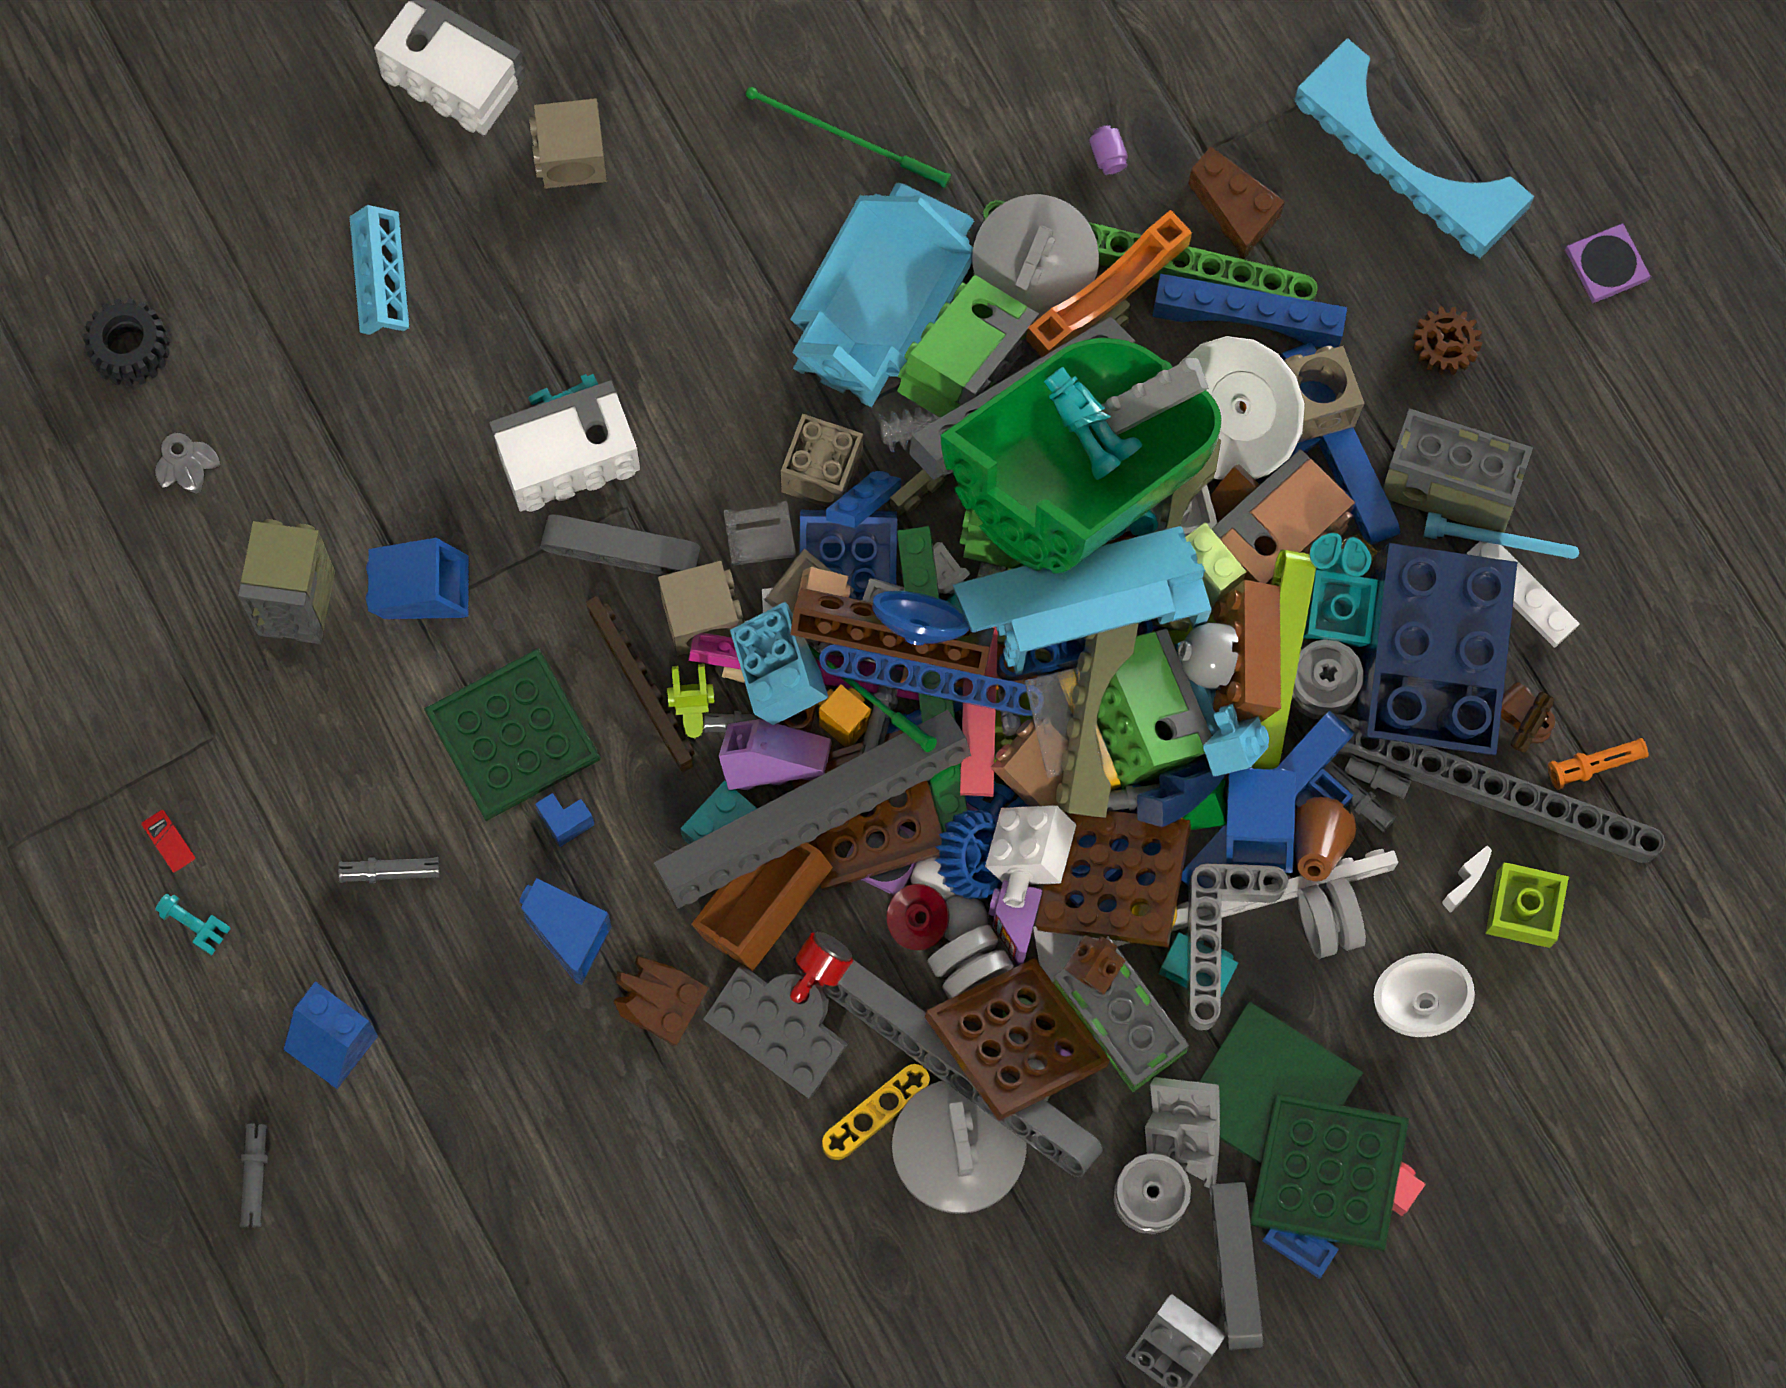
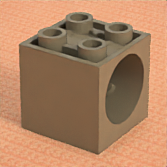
M597 98L534 105L535 117H529L533 139L534 164L536 166L537 178L543 177L545 188L607 182Z
M1325 346L1318 349L1315 354L1305 357L1298 354L1284 361L1295 374L1299 387L1301 383L1307 381H1318L1329 386L1336 395V399L1333 402L1317 403L1308 399L1301 391L1305 405L1303 431L1298 443L1355 427L1365 403L1344 346L1337 348Z
M802 414L781 469L782 493L827 508L830 507L851 488L863 456V433Z
M721 561L658 577L660 595L677 656L690 653L692 640L695 635L708 633L732 638L730 630L743 624L739 600L732 601L735 598V587L730 569L724 571Z

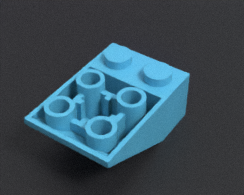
M786 602L730 630L753 712L771 725H775L828 698L820 668L805 638L790 635L793 614Z

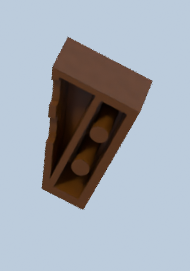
M1210 147L1191 169L1189 186L1208 213L1212 214L1217 220L1225 237H1229L1238 250L1237 254L1244 260L1281 217L1285 201L1213 147Z

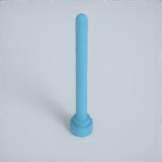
M1428 513L1424 537L1437 539V536L1444 537L1445 534L1575 559L1579 555V550L1575 546L1447 522V518H1442V514Z

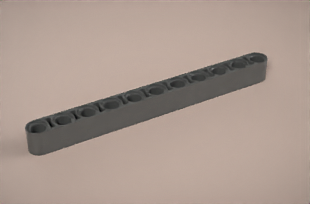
M1336 715L1355 732L1338 752L1339 754L1351 757L1353 754L1355 757L1378 767L1382 764L1386 766L1385 770L1640 863L1651 862L1664 848V836L1654 827L1430 746L1364 737L1360 732L1358 720L1344 715ZM1364 738L1371 739L1375 743L1376 748L1367 750L1363 748L1360 740ZM1395 749L1401 750L1405 753L1407 759L1405 761H1397L1393 758L1391 751ZM1426 760L1432 761L1436 765L1437 771L1433 773L1426 771L1423 768L1422 762ZM1453 773H1464L1468 778V783L1462 784L1457 782L1453 777ZM1493 783L1497 786L1499 794L1491 795L1487 793L1484 784ZM1515 795H1525L1529 799L1530 805L1521 806L1516 801ZM1553 805L1560 810L1561 816L1557 818L1550 816L1546 806ZM1580 816L1588 818L1592 827L1590 829L1581 827L1577 818ZM1609 828L1620 830L1623 836L1622 840L1613 839L1609 834ZM1640 839L1649 840L1653 844L1654 850L1651 852L1644 850L1640 845Z
M794 957L792 959L793 967L797 972H802L803 969L797 964ZM853 960L836 986L826 984L823 986L822 989L825 994L998 1121L925 1019L926 1012L855 960ZM1009 1073L1000 1074L1001 1078L1007 1083L1017 1082V1079ZM1044 1099L998 1121L1072 1176H1083L1103 1150L1100 1142L1092 1134Z

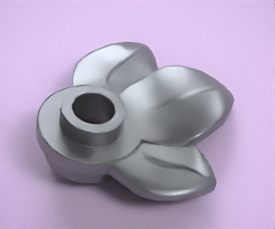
M173 433L167 436L162 443L161 451L163 456L158 461L155 472L162 488L168 487L177 481L184 489L199 493L204 480L203 469L218 467L220 461L216 452L208 444L192 442L184 434ZM173 444H182L184 451L178 455L174 454L171 451Z

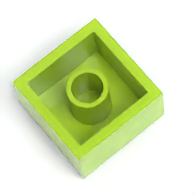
M1503 862L1496 873L1485 934L1551 948L1558 940L1569 876Z

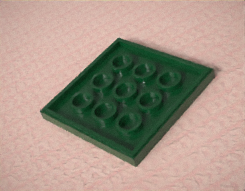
M539 648L424 708L485 821L601 760L599 753Z
M1249 1001L1199 1082L1219 1085V1139L1262 1166L1276 1093L1343 1106L1363 1072Z
M1276 1093L1250 1224L1252 1226L1385 1252L1409 1118Z

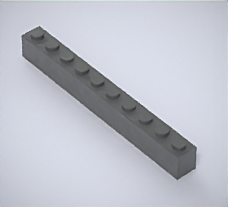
M949 710L918 725L929 736L931 735L937 739V744L932 751L925 752L917 742L907 734L902 733L654 862L659 876L677 909L686 904L694 903L699 897L726 886L730 881L745 873L755 871L759 866L768 861L782 857L789 850L814 840L818 835L843 825L847 820L858 814L872 810L881 802L902 794L906 789L922 781H927L935 774L950 766L958 765L964 759L970 757L971 753L966 737Z

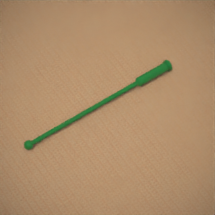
M749 87L746 90L748 99L756 98L897 161L902 168L936 182L943 188H946L950 182L952 174L948 172L944 173L908 156H898L758 93L754 87Z
M808 644L813 656L820 661V653ZM827 659V664L831 669H838L836 665ZM840 677L891 718V722L917 742L925 752H930L935 748L937 744L936 738L931 735L929 736L900 712L895 713L856 681Z

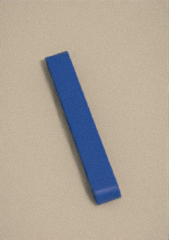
M1311 342L1282 352L1280 357L1285 361L1287 358L1298 354L1303 355V357L1315 354L1317 350ZM1307 381L1301 383L1299 387L1308 399L1317 403H1330L1336 399L1333 390L1326 384L1318 381ZM1351 427L1320 436L1321 442L1318 444L1338 486L1355 502L1351 514L1366 544L1371 546L1399 535L1400 528L1397 518L1354 428Z
M829 645L820 654L821 667L827 673L838 677L1022 716L1037 715L1044 706L1042 693L1031 685L840 645ZM835 651L841 652L844 656L843 665L838 669H831L827 664L828 656ZM866 658H872L876 662V670L870 676H863L859 671L860 663ZM898 665L906 666L909 671L907 679L901 683L894 682L891 677L893 668ZM929 672H937L941 677L940 685L933 690L926 689L923 684L924 676ZM963 678H967L973 683V690L968 696H959L955 691L956 683ZM995 685H1000L1005 689V698L999 703H992L987 697L988 690ZM1026 692L1035 693L1038 697L1037 706L1032 710H1025L1020 706V698Z
M1331 711L1322 717L1277 767L1296 771L1295 799L1355 733ZM1227 825L1220 829L1183 870L1181 880L1188 887L1196 867L1201 864H1226ZM1203 875L1197 878V883L1202 888L1208 889L1214 886L1212 879L1208 876Z

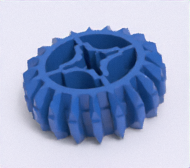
M984 810L963 811L962 814L953 815V821L945 823L947 832L939 834L942 842L936 848L940 851V856L935 861L941 864L937 873L944 877L942 884L950 887V892L967 899H983L993 894L995 888L1002 886L1003 883L985 867L998 816Z

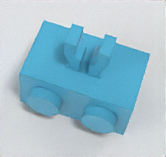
M1233 704L1220 707V712L1214 714L1219 730L1203 745L1213 777L1250 768L1269 747L1268 731L1265 726L1261 725L1259 717L1237 722V715Z

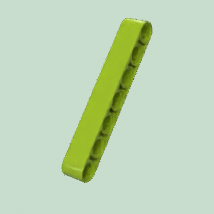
M1282 549L1277 556L1271 584L1280 586L1281 709L1261 722V725L1265 726L1268 731L1269 747L1251 766L1254 769L1272 770L1277 768L1280 763L1316 567L1311 563L1309 554Z

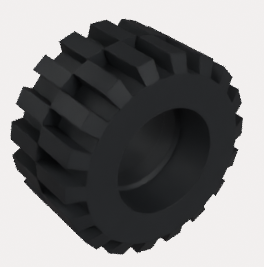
M121 299L114 300L115 305L112 306L105 303L101 306L103 311L99 313L95 310L91 315L94 321H87L85 328L88 333H84L83 336L86 352L97 372H100L105 380L110 378L112 383L120 385L121 381H124L126 387L133 386L134 381H138L140 385L146 383L144 378L148 376L152 379L158 375L156 369L160 368L163 370L166 365L163 358H169L170 353L167 347L170 345L169 338L157 313L153 309L149 310L147 304L140 302L137 306L135 299H127V303H122ZM138 332L144 335L141 344L132 352L118 354L110 351L113 341L123 333Z

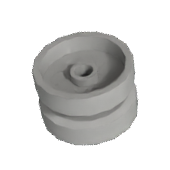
M1324 639L1307 645L1300 652L1291 700L1293 705L1300 713L1312 719L1321 720L1329 711L1334 715L1344 714L1350 709L1363 683V668L1359 657L1350 647L1339 641Z
M1345 877L1326 882L1324 892L1317 885L1298 890L1297 898L1301 921L1309 945L1318 959L1336 954L1338 944L1346 951L1365 946L1366 937L1362 914L1353 888Z
M990 925L978 927L961 935L940 948L928 959L927 963L935 977L949 976L942 986L948 999L1013 968V964L1005 951H992L998 943V938Z
M1149 1153L1136 1157L1124 1167L1114 1187L1113 1201L1118 1216L1128 1227L1139 1233L1156 1234L1167 1231L1180 1220L1190 1202L1191 1186L1187 1173L1178 1162L1165 1155ZM1147 1188H1150L1151 1192L1156 1190L1158 1196L1156 1198L1149 1197L1147 1195Z

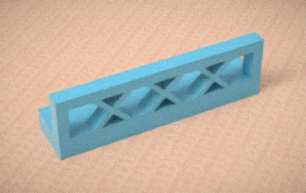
M367 205L350 216L360 333L371 335L382 327L405 331L409 328L399 212ZM379 218L389 220L390 232L388 234L379 225ZM383 245L392 254L391 263L382 255ZM386 274L394 282L395 290L393 292L385 284L384 276ZM389 303L397 311L398 320L388 318L387 305Z

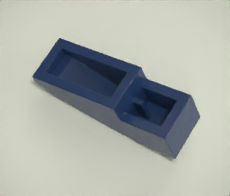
M1205 759L1159 774L1158 788L1137 795V820L1160 827L1179 820L1202 803L1219 785L1226 774L1213 777L1209 762Z

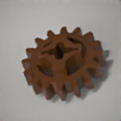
M1441 306L1438 308L1437 315L1428 311L1425 316L1426 320L1420 319L1416 326L1418 330L1414 331L1412 337L1417 340L1414 343L1413 351H1421L1418 357L1419 362L1429 361L1428 370L1437 366L1439 367V374L1442 375L1445 368H1449L1451 374L1455 375L1458 366L1465 371L1468 369L1469 361H1476L1478 356L1476 352L1480 351L1482 343L1477 340L1480 339L1482 332L1481 330H1473L1477 321L1474 319L1468 322L1466 320L1468 312L1464 311L1459 316L1456 314V308L1452 306L1450 312L1445 313L1444 308ZM1446 338L1450 339L1448 343L1444 342ZM1428 342L1432 344L1433 351L1430 348Z

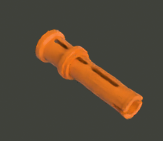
M1639 738L1636 741L1611 747L1587 756L1584 753L1574 754L1573 758L1559 763L1551 761L1548 763V773L1553 786L1560 790L1564 788L1565 784L1574 781H1588L1594 773L1618 767L1641 758H1647L1648 749L1645 741ZM1625 753L1624 756L1604 761L1605 758ZM1573 769V772L1565 774L1566 770Z

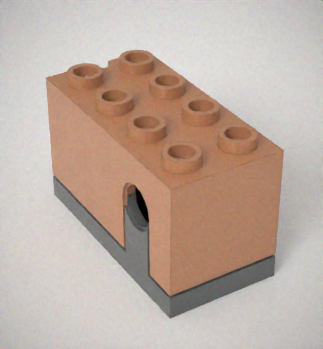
M1302 449L1296 452L1212 528L1217 537L1246 570L1244 580L1272 584L1276 559L1282 549L1310 554V548L1318 538L1329 533H1338L1341 536L1349 527L1347 523L1353 517L1350 512L1355 502L1312 459L1309 460L1310 457Z

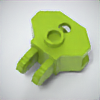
M704 663L698 664L699 684L680 685L679 666H672L673 687L667 688L669 707H675L676 715L683 714L685 734H687V737L689 736L694 739L700 736L704 729L702 713L709 712L708 704L714 703L713 684H706Z

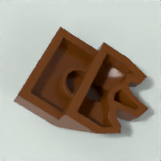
M637 956L635 965L639 969L638 974L632 975L617 970L615 982L628 993L625 997H617L613 1002L622 1018L640 1029L648 1030L669 1044L677 1046L708 987L672 966Z

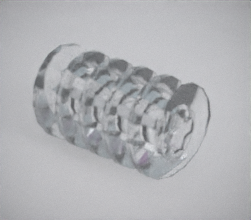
M920 407L915 408L913 417L907 409H904L901 419H899L895 411H892L888 421L880 413L878 414L883 445L887 444L891 453L895 452L896 442L900 443L903 450H907L908 442L911 440L912 435L938 420L939 417L928 410L926 415H924Z

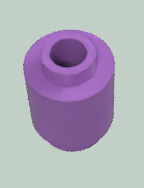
M1103 126L1094 130L1089 142L1098 167L1103 169L1106 175L1125 169L1128 156L1118 129Z

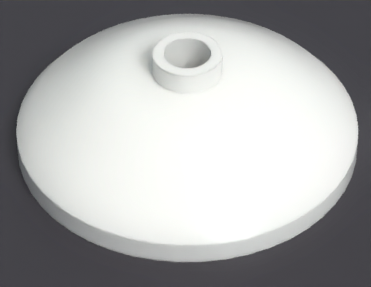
M1435 953L1414 954L1396 961L1381 974L1374 990L1375 1007L1381 1020L1394 1031L1413 1037L1435 1036L1453 1029L1469 1014L1475 997L1473 981L1466 968L1448 956Z

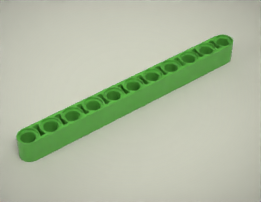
M992 201L986 205L983 222L997 207L1005 202ZM1088 222L1097 240L1100 265L1111 267L1125 253L1114 252L1111 249L1113 246H1121L1127 251L1142 236ZM1189 246L1152 276L1159 279L1160 274H1166L1314 301L1317 294L1316 281L1308 275ZM1180 260L1187 266L1178 268L1172 262ZM1212 268L1217 274L1208 275L1203 269ZM1242 275L1247 279V282H1237L1233 277ZM1268 282L1273 283L1278 289L1269 290L1264 284ZM1303 290L1308 294V297L1301 298L1294 291Z

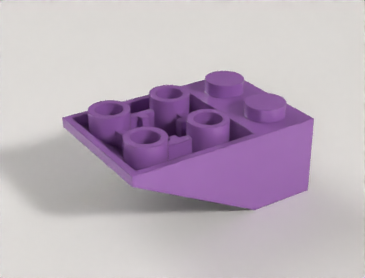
M761 719L728 724L719 753L728 790H749L764 784L781 785L790 780L816 779L825 773L832 741L827 737L780 724L771 725Z

